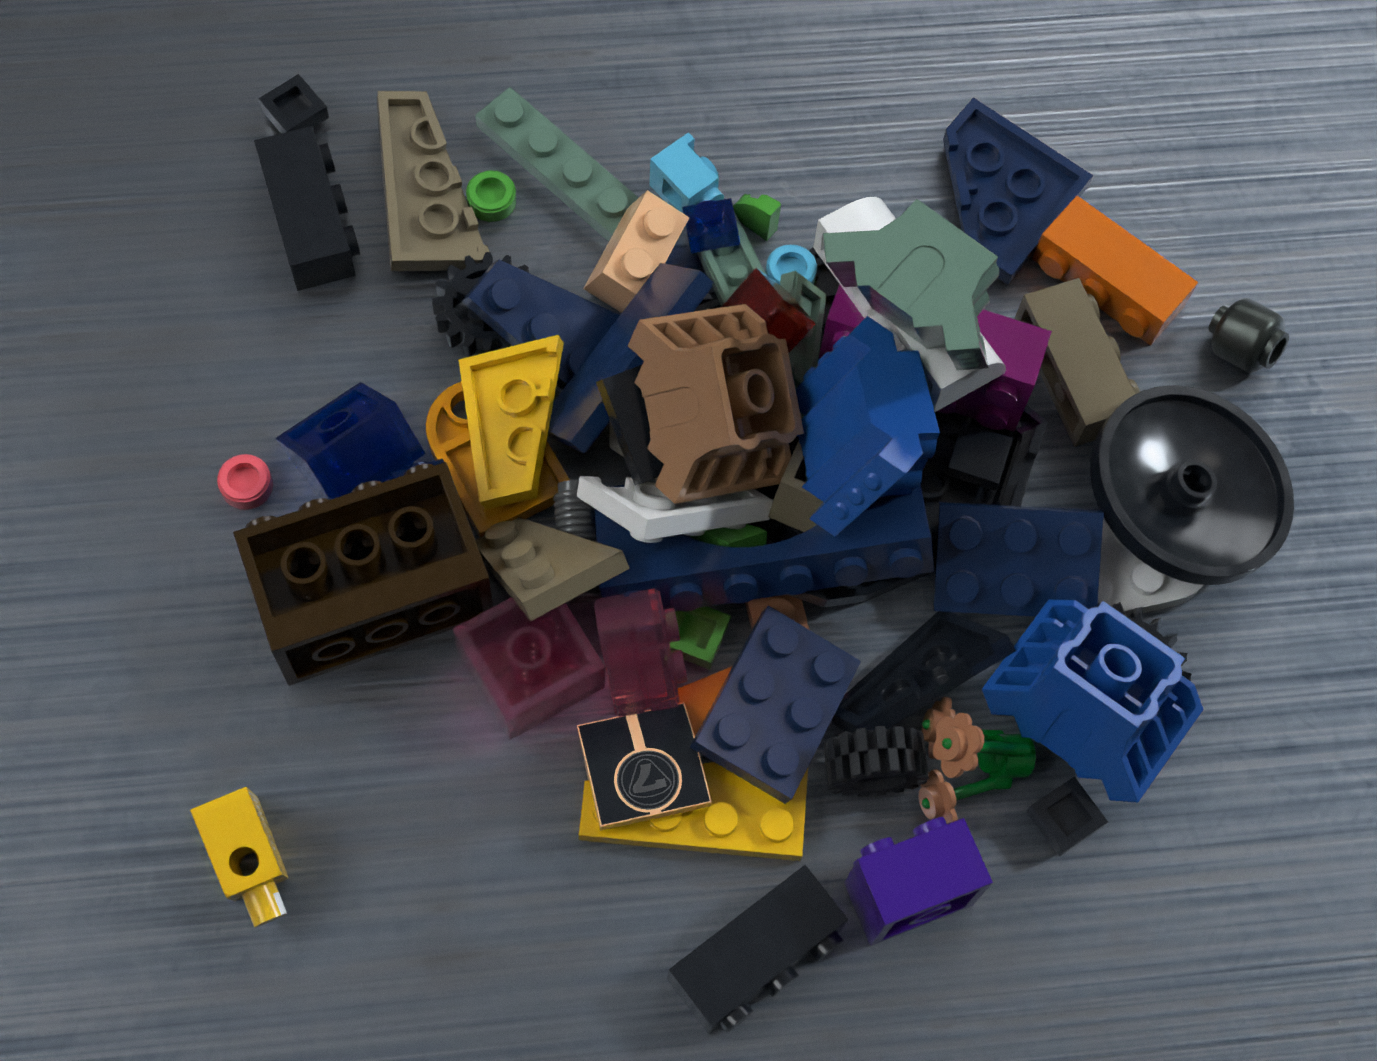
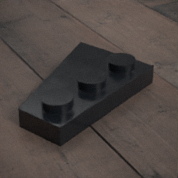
M938 611L843 696L832 721L836 727L850 733H856V729L866 728L867 731L875 730L877 726H885V729H889L1016 650L1007 634L951 612Z

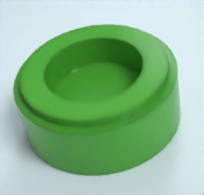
M493 170L484 171L475 175L467 185V203L469 207L473 208L478 219L487 222L500 221L507 218L515 209V185L506 174Z

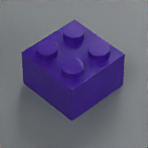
M938 817L914 828L912 831L915 837L894 844L892 837H887L875 841L860 850L862 857L853 862L854 866L844 885L870 946L969 908L991 886L993 881L964 818L947 824L944 817Z

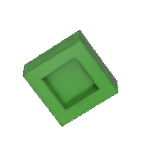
M710 607L697 608L688 612L676 611L662 639L660 651L710 670L729 626L731 616Z

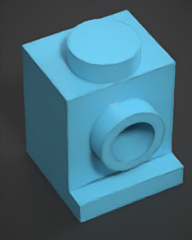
M688 132L650 159L649 186L666 203L688 216L689 220L700 215L712 214L722 204L724 195L718 189L719 175L715 166L708 158L704 156L699 157L694 152L695 139Z

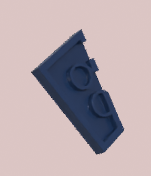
M500 259L491 264L462 300L465 305L512 346L559 335L564 343L557 386L561 390L566 387L620 316L611 310Z

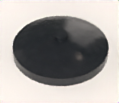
M1180 385L1153 387L1125 400L1107 418L1096 435L1090 458V476L1094 497L1099 510H1102L1106 523L1119 541L1133 555L1154 570L1171 578L1192 584H1226L1243 579L1268 562L1284 544L1291 528L1294 513V494L1288 469L1269 435L1251 416L1230 401L1194 387Z

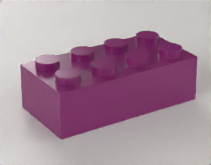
M840 284L827 317L819 359L826 352H832L833 345L842 336H848L864 319ZM983 310L977 316L980 332L1005 364L1006 371L1001 376L936 412L944 414L957 413L975 419L986 428L993 430L1006 429L1014 432L1034 389L1052 331Z

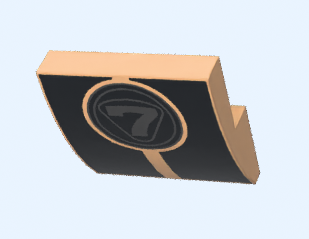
M684 702L577 725L600 831L710 807L711 798L700 754L690 748L695 736Z

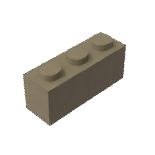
M1080 278L1025 294L1014 318L1015 320L1052 331L1039 373L1074 447L1095 441L1096 435L1107 418L1125 400L1140 392L1136 382L1128 379L1120 363L1121 355L1117 342L1112 336H1107L1100 322V311L1096 299L1093 295L1086 293Z

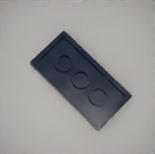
M660 263L553 402L548 436L582 453L587 452L610 422L596 382L642 365L644 362L628 347L640 319L694 312L711 290L714 282L700 270Z

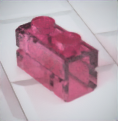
M655 588L632 592L629 594V597H624L621 594L597 599L596 603H594L596 622L615 714L623 717L644 713L647 708L656 711L677 707L680 702L677 684L687 682L682 650L671 651L670 642L680 641L675 609L663 610L660 591H657Z

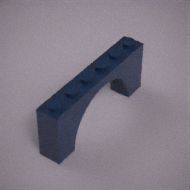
M625 484L609 487H625ZM921 484L917 489L913 490L912 494L888 495L878 498L837 536H833L819 525H816L790 539L755 547L718 546L693 539L685 534L663 537V540L657 543L642 542L634 539L630 535L629 530L595 509L597 542L622 550L630 568L599 585L609 622L624 619L636 620L644 616L676 611L688 612L708 606L746 603L754 599L786 594L798 595L812 590L838 586H856L864 582L896 577L908 578L917 574L934 572L932 540Z

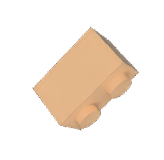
M647 190L625 211L583 289L622 313L660 263H666L689 217Z

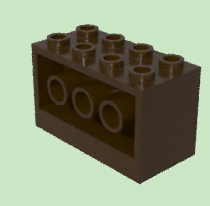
M446 462L437 465L420 464L407 470L403 476L383 483L380 481L365 482L356 486L351 493L331 500L326 498L313 499L301 505L298 511L279 517H258L247 523L245 528L233 532L271 652L288 686L495 615L489 576Z

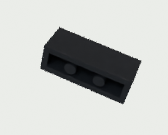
M313 126L254 140L297 291L356 276L352 257L360 255V250L353 225L343 227L339 215L348 213L341 185L330 186L327 174L336 171L328 143L318 145Z
M804 865L668 970L667 980L708 1034L712 1033L720 1025L728 1033L754 1012L749 1003L767 990L771 997H774L795 981L799 975L794 967L810 955L819 962L844 941L838 933L844 928L848 918L808 867Z

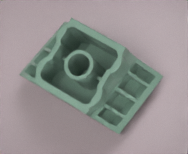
M918 199L898 218L880 230L823 233L826 263L843 287H858L873 310L922 344L926 349L946 347V351L956 370L989 368L984 339L980 334L977 316L989 304L990 299L986 290L999 276V268L996 263L998 256Z

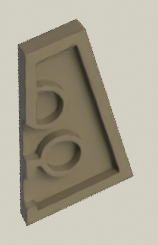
M520 517L512 521H502L494 524L485 532V535L475 540L484 565L530 621L630 569L624 553L620 549Z

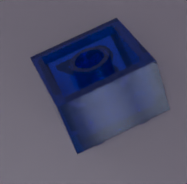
M359 382L275 438L279 446L318 496L329 500L349 494L356 486L365 482L380 481L383 483L386 480L401 477L414 466V461L426 454L396 402L362 382Z

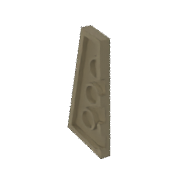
M378 91L377 114L391 271H447L450 265L463 270L466 268L465 256L468 255L474 259L476 264L483 263L485 252L490 251L488 246L483 244L478 231L479 223L473 208L468 206L461 188L462 180L456 165H452L446 150L447 142L427 91Z

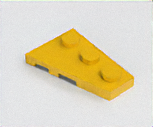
M559 335L458 359L479 502L485 510L537 497L564 346Z

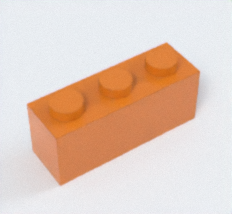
M1076 196L1042 233L1032 260L1037 262L1041 269L1052 278L1060 279L1063 282L1080 278L1086 293L1094 296L1098 307L1119 322L1122 329L1129 335L1141 338L1150 346L1185 307L1198 284V281L1079 196Z

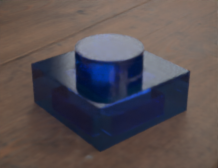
M731 198L717 201L708 200L699 204L682 207L683 214L689 217L685 227L690 253L740 245Z

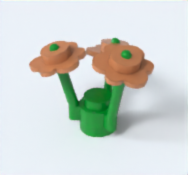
M943 697L941 701H935L932 709H928L923 718L921 732L923 733L924 741L929 742V757L941 760L942 772L948 778H958L964 771L976 769L978 764L983 772L990 774L989 778L953 789L950 783L944 781L940 770L934 769L928 772L929 779H927V783L921 784L919 790L921 809L928 819L944 817L946 823L949 824L958 820L954 809L956 801L994 789H1010L1012 778L1028 777L1035 767L1036 752L1031 738H1024L1021 734H1004L1002 730H984L974 726L969 714L958 713L956 715L955 710L951 709L952 699Z

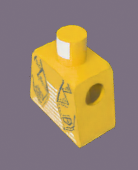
M243 787L190 809L226 898L232 901L244 900L254 928L285 916L287 912L276 884L287 880L288 875L258 797L249 788ZM255 853L259 863L258 868L252 874L243 876L240 862L248 854Z

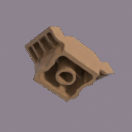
M746 304L640 319L628 347L644 361L634 383L641 389L642 397L645 400L651 438L647 449L664 464L655 486L674 504L780 484L791 459L789 443L797 435L804 434L786 339H777L774 335L768 334L765 320Z

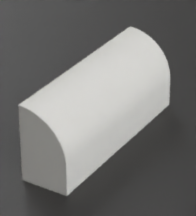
M878 197L856 200L818 220L813 248L864 318L869 316L893 333L897 351H919L934 411L942 409L1004 374L1006 371L1005 364L984 336L989 368L956 370L946 351V347L926 349L922 344L873 310L858 287L842 286L826 263L823 233L880 230L896 219L883 200Z

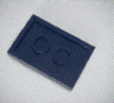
M939 502L934 611L1036 617L1049 599L1076 600L1087 609L1097 607L1104 513L1102 510Z
M768 605L761 612L690 748L786 804L792 800L861 661Z

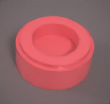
M248 454L234 456L227 460L218 472V488L224 500L234 508L249 510L259 507L267 501L272 493L273 479L269 468L262 459Z

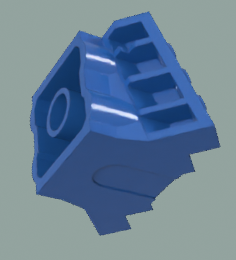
M866 316L848 336H842L833 345L832 352H826L818 360L817 367H811L803 375V381L795 388L799 410L804 415L801 418L804 434L797 435L802 448L807 481L803 484L802 488L823 501L809 519L833 536H837L878 498L888 495L912 494L913 490L920 486L922 470L927 459L933 457L937 438L940 434L919 351H897L893 333L869 316Z
M1049 599L1014 645L1016 651L1005 657L982 688L992 715L1014 716L1022 737L1032 738L1036 742H1040L1068 762V765L1075 769L1078 778L1102 780L1110 801L1138 803L1204 710L1195 684L1182 676L1181 664L1185 658L1104 601H1102L1099 607L1087 609L1076 600Z

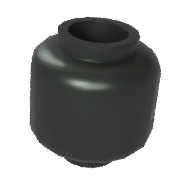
M1249 298L1240 299L1230 307L1225 305L1220 307L1209 324V332L1213 334L1211 343L1213 353L1249 373L1256 372L1263 367L1267 369L1272 368L1282 356L1289 341V334L1285 332L1284 318Z

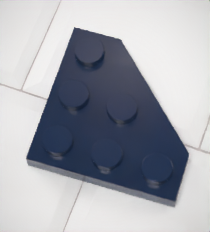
M973 97L947 127L943 142L961 229L968 236L998 256L996 263L999 268V276L997 278L1009 285L1034 254L1042 233L1076 196L1080 197L1088 188L1093 175Z

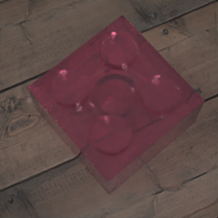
M509 598L453 628L457 651L509 740L605 687V666L566 603L530 621L516 602Z

